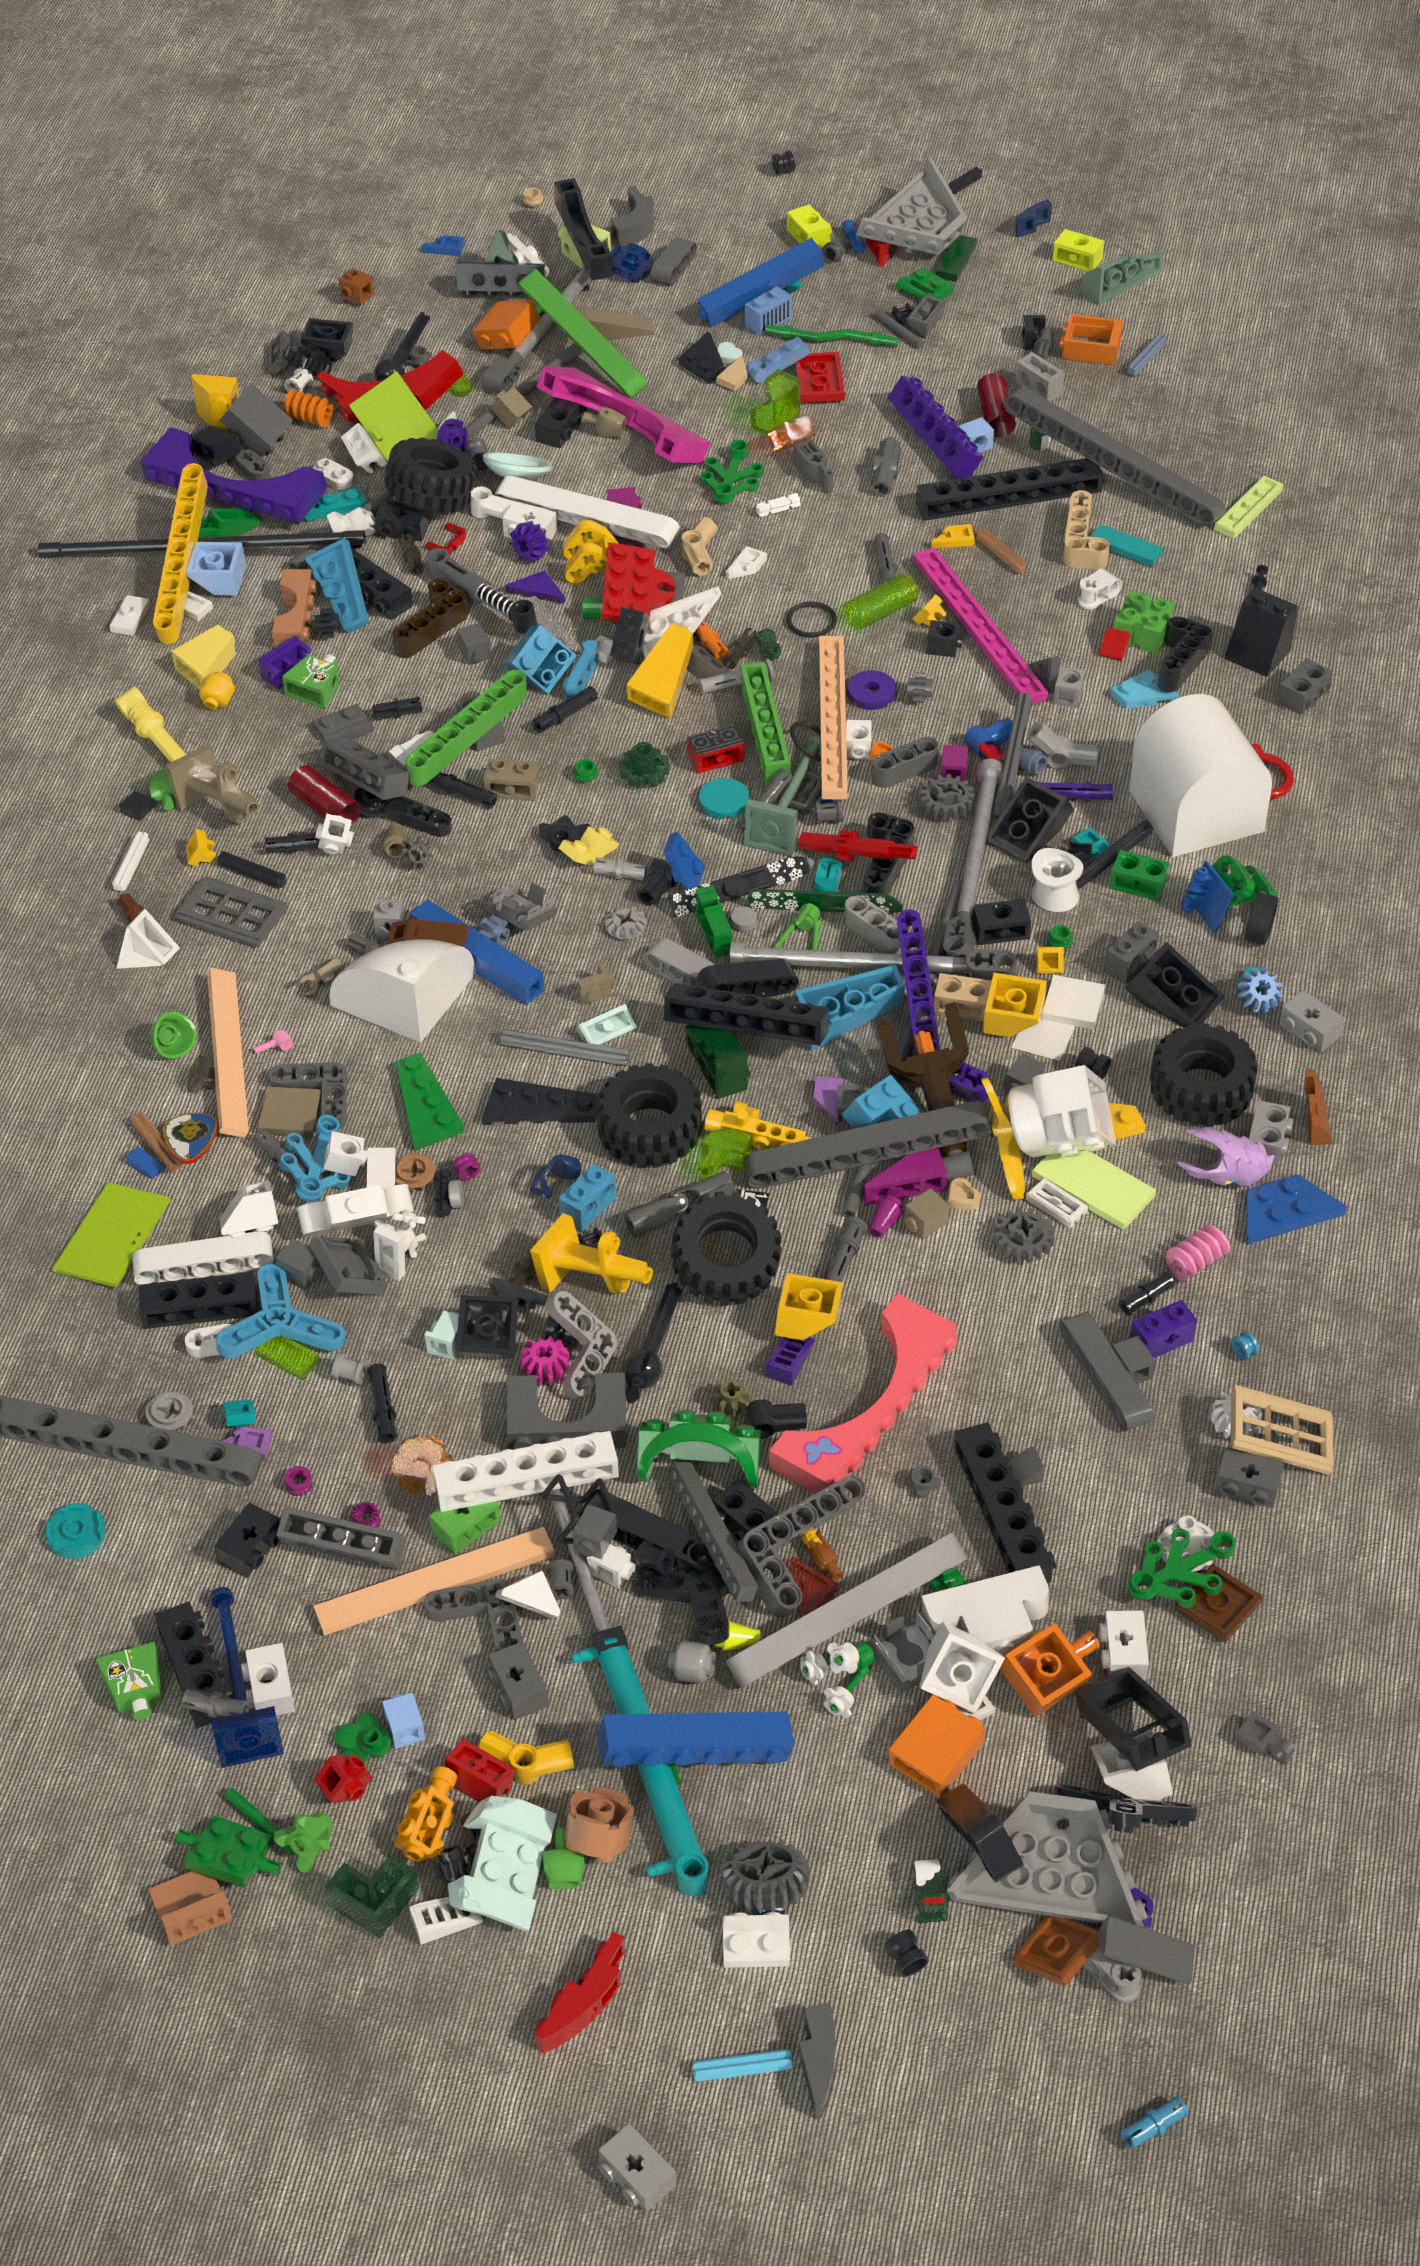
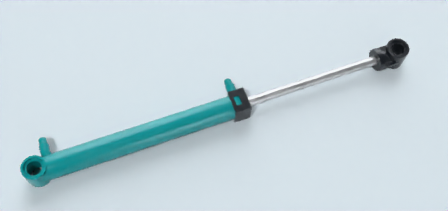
M560 1488L552 1490L549 1494L562 1495L563 1492ZM552 1501L563 1532L571 1522L565 1502ZM573 1528V1529L571 1530V1532L566 1536V1538H573V1533H572V1532H573L574 1528ZM567 1544L598 1632L592 1633L593 1647L573 1653L571 1655L572 1662L597 1660L599 1668H602L618 1714H651L628 1652V1642L622 1625L610 1628L584 1555L574 1550V1544ZM659 1764L656 1766L636 1765L670 1858L648 1866L646 1868L647 1875L649 1877L659 1876L674 1871L677 1887L680 1892L691 1897L704 1893L709 1884L708 1861L701 1852L670 1764ZM689 1872L699 1873L697 1876L692 1877L686 1875Z

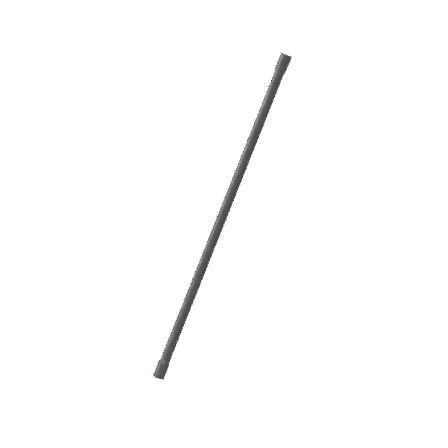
M573 343L546 366L563 367L580 356L583 351ZM542 369L516 388L523 397L536 388ZM492 407L465 427L468 432V440L498 417L492 411ZM386 488L361 508L373 514L379 509L382 500L390 501L394 496H391ZM331 544L310 546L288 562L289 568H305L308 565L305 557Z

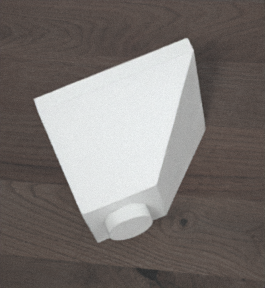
M942 1621L927 1651L920 1688L976 1713L1005 1658L971 1634Z
M1148 1731L1132 1739L1138 1744L1153 1737L1154 1734L1152 1731ZM1110 1742L1091 1746L1092 1754L1106 1785L1134 1799L1159 1801L1164 1797L1173 1795L1165 1759L1136 1772L1132 1768V1764Z

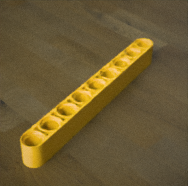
M195 463L185 466L182 470L153 618V625L157 636L163 644H172L180 636L190 578L187 577L186 571L195 542L198 541L208 488L202 467Z

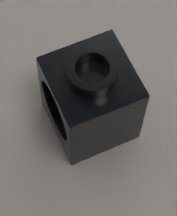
M931 620L927 637V654L956 657L957 648H962L963 633H959L960 623Z

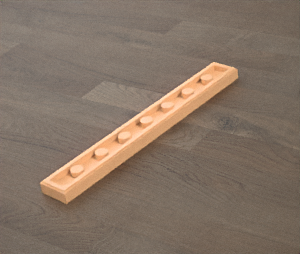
M210 968L207 978L219 1133L245 1138L248 1134V1119L236 974Z
M541 1527L314 1605V1612L325 1636L423 1602L425 1597L432 1591L478 1583L555 1556L554 1548L545 1528Z

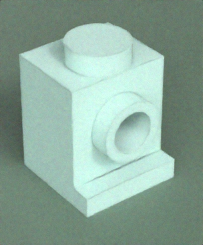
M443 1311L439 1320L434 1321L431 1332L426 1331L424 1336L427 1353L451 1360L455 1359L457 1355L458 1313Z

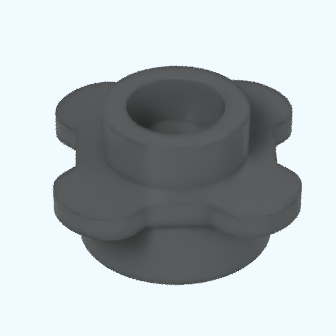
M415 346L411 350L406 362L409 364L413 363L415 366H421L428 359L432 358V353L427 352V349L423 346Z
M920 1466L913 1470L912 1475H908L905 1478V1484L908 1487H912L918 1497L925 1498L928 1496V1492L941 1486V1480L935 1477V1473L931 1468Z

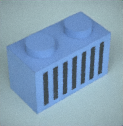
M778 286L745 304V327L759 336L766 333L767 324L778 326L792 318V295Z

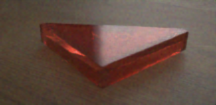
M794 1556L790 1558L792 1577L802 1593V1601L798 1606L799 1616L802 1618L828 1603L838 1591V1583Z

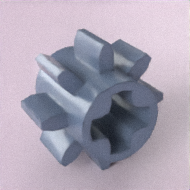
M499 916L485 917L477 927V931L500 946L506 943L510 934L509 930L505 928L508 922Z

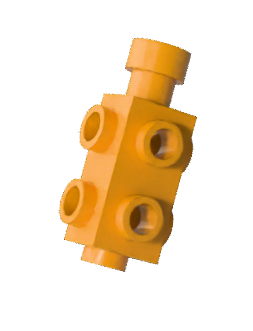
M435 1767L429 1779L431 1785L416 1789L409 1798V1807L404 1819L398 1826V1835L394 1846L404 1852V1856L411 1861L420 1862L433 1858L443 1848L444 1842L440 1839L442 1832L451 1825L454 1819V1813L451 1812L454 1802L447 1795L449 1791L453 1790L458 1778L457 1774L449 1768Z

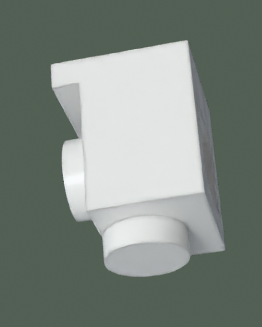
M611 1544L602 1560L593 1556L587 1557V1566L590 1574L617 1589L622 1586L625 1580L629 1581L631 1579L632 1572H635L637 1567L635 1563L631 1562V1554L624 1548Z

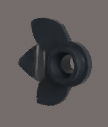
M564 815L554 825L541 823L539 834L541 838L549 842L552 850L563 852L559 849L562 841H580L590 825L580 824L575 826L571 819Z

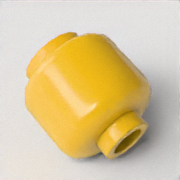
M222 672L208 674L199 690V696L207 708L216 710L217 708H226L235 692V686L232 683L231 677Z

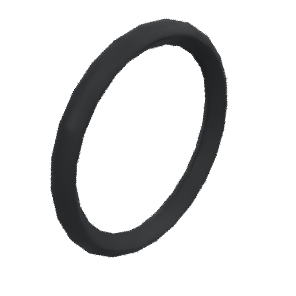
M808 601L792 607L787 613L786 621L788 627L798 635L819 637L829 633L835 627L837 616L828 605ZM815 606L827 610L832 617V622L829 627L822 631L804 632L792 624L791 617L796 610L802 607Z
M806 721L794 722L790 728V735L794 744L806 756L821 762V757L807 750L795 734V729L798 726L808 727L820 736L821 729Z

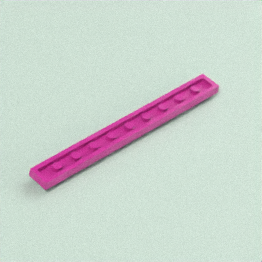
M930 548L913 554V562L1016 695L1029 693L1032 698L1031 705L1047 700L1048 691L936 548Z

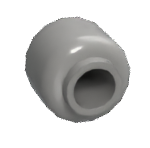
M681 1641L675 1651H670L668 1667L673 1669L677 1680L704 1683L708 1677H712L714 1674L716 1654L711 1652L708 1644Z

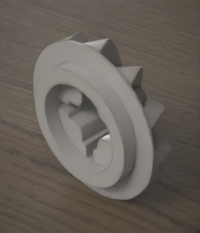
M626 905L623 909L615 907L613 913H607V919L605 920L607 932L618 939L636 938L645 931L647 926L644 912H638L636 907L628 909Z
M179 1392L159 1394L147 1406V1421L152 1427L176 1431L180 1427L186 1428L187 1422L193 1419L192 1402L186 1395ZM174 1407L175 1414L166 1419L165 1413H169Z

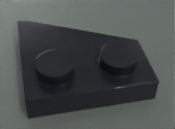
M706 332L678 358L681 366L709 384L725 370L724 363L709 332Z

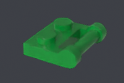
M923 267L906 278L900 277L896 282V289L901 292L906 291L920 300L925 295L943 300L954 293L953 284Z

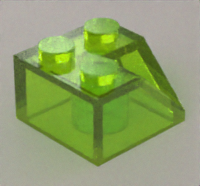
M777 369L765 379V399L755 405L750 412L751 428L771 438H774L800 416V378L780 369Z

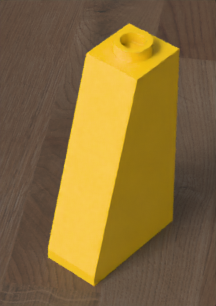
M673 623L669 625L627 683V698L629 701L670 719L672 717L693 650V632L689 631L686 627Z

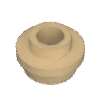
M528 188L522 196L523 203L530 207H536L544 200L543 194L538 188Z

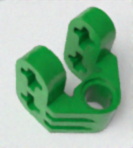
M1229 855L1221 856L1212 865L1233 892L1228 908L1251 901L1253 904L1256 894L1262 891L1266 894L1277 896L1275 889L1266 876L1256 867L1250 865L1243 866L1238 859ZM1228 866H1229L1230 871L1232 872L1231 874H1228V871H1229L1228 868H1227Z

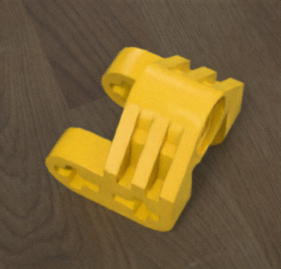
M584 520L564 540L563 554L569 560L565 565V578L568 582L578 584L583 582L591 572L596 574L605 571L608 542L618 543L606 527L591 520Z

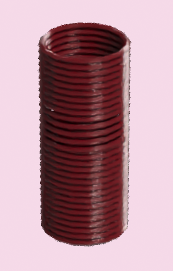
M989 373L984 375L977 383L985 421L994 429L993 437H1006L1016 428L1015 417L1008 413L1004 407V400L1009 396L1007 384L1004 377L1000 374Z
M308 765L300 766L291 774L288 781V790L323 818L326 817V814L341 816L352 820L350 826L357 821L360 814L359 803Z

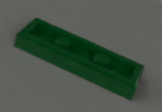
M960 235L950 245L936 270V275L943 279L957 281L977 245V238Z

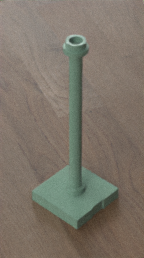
M813 735L806 742L807 750L815 755L816 753H821L820 735ZM804 754L793 775V779L789 782L777 805L748 799L745 805V846L793 856L796 848L798 810L787 807L813 759Z

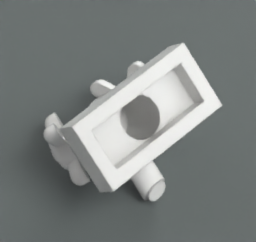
M404 1209L402 1214L394 1213L392 1215V1219L402 1220L401 1227L397 1228L379 1219L374 1221L376 1228L374 1230L375 1263L382 1274L398 1281L405 1275V1252L409 1250L410 1256L416 1258L417 1253L415 1249L418 1246V1242L426 1240L425 1234L415 1237L412 1228H415L416 1223L425 1224V1217L417 1216L407 1209Z

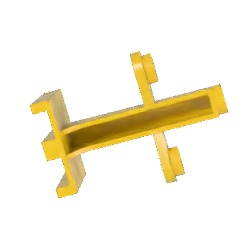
M564 1213L530 1250L541 1290L548 1293L554 1290L570 1270L602 1275L609 1291L618 1294L620 1292L624 1293L628 1289L630 1280L644 1284L649 1283L653 1275V1269L647 1266V1262L616 1254L620 1245V1239L614 1232H605L601 1236L598 1249L579 1244L573 1218Z

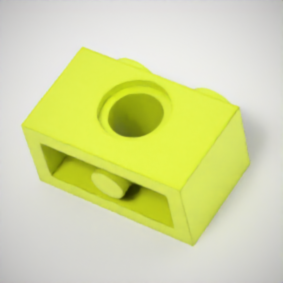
M810 204L787 212V231L799 243L812 237L819 248L830 242V235L832 234L830 224Z
M1064 229L1054 242L1053 261L1089 272L1096 268L1103 259L1104 240Z

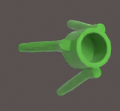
M810 903L802 905L798 915L794 917L790 926L774 945V948L778 949L794 928L798 926L804 931L814 929L811 950H817L819 930L822 922L818 920L820 917L819 908Z

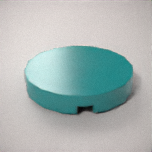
M731 778L711 780L702 787L699 794L702 811L716 819H724V816L735 818L743 814L749 799V791L746 786L740 781Z
M73 1503L59 1508L55 1511V1515L51 1520L50 1518L48 1519L45 1526V1537L49 1548L57 1556L66 1559H80L91 1555L100 1548L106 1537V1525L102 1514L98 1510L96 1511L90 1505L84 1503Z

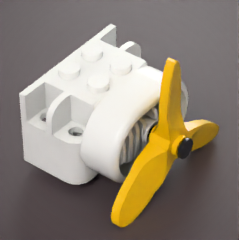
M1085 1065L1037 1075L1032 1078V1084L1013 1087L1009 1091L1005 1105H1002L997 1098L989 1078L981 1079L989 1096L994 1121H989L991 1126L989 1135L991 1138L998 1137L999 1151L1007 1183L1015 1200L1023 1199L1025 1195L1021 1150L1030 1157H1039L1053 1153H1061L1062 1157L1078 1154L1079 1150L1097 1151L1104 1149L1105 1145L1110 1147L1117 1146L1105 1082Z

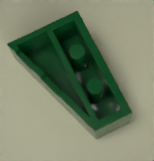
M686 1025V1045L716 1098L720 1099L747 1090V1078L750 1077V1070L747 1065V1052L728 1031Z

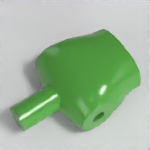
M161 769L152 774L150 793L155 801H163L164 809L170 811L174 808V797L166 769Z
M565 1828L555 1829L556 1848L542 1852L544 1875L547 1878L550 1889H573L583 1885L582 1878L585 1872L584 1854L569 1851L566 1848Z

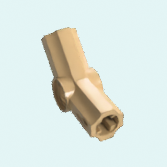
M705 516L703 519H699L691 530L685 531L681 536L682 558L688 561L693 573L698 574L699 577L707 575L713 569V562L705 546L717 532V525L711 518Z

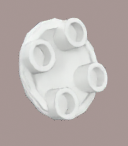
M1187 1515L1167 1526L1158 1538V1542L1163 1546L1162 1559L1166 1563L1172 1545L1171 1534L1175 1529H1185L1190 1535L1189 1545L1183 1549L1181 1560L1211 1546V1538L1214 1532L1208 1526L1196 1521L1194 1517ZM1183 1537L1175 1538L1177 1541L1185 1540ZM1215 1559L1210 1560L1190 1571H1201L1204 1568L1211 1565Z

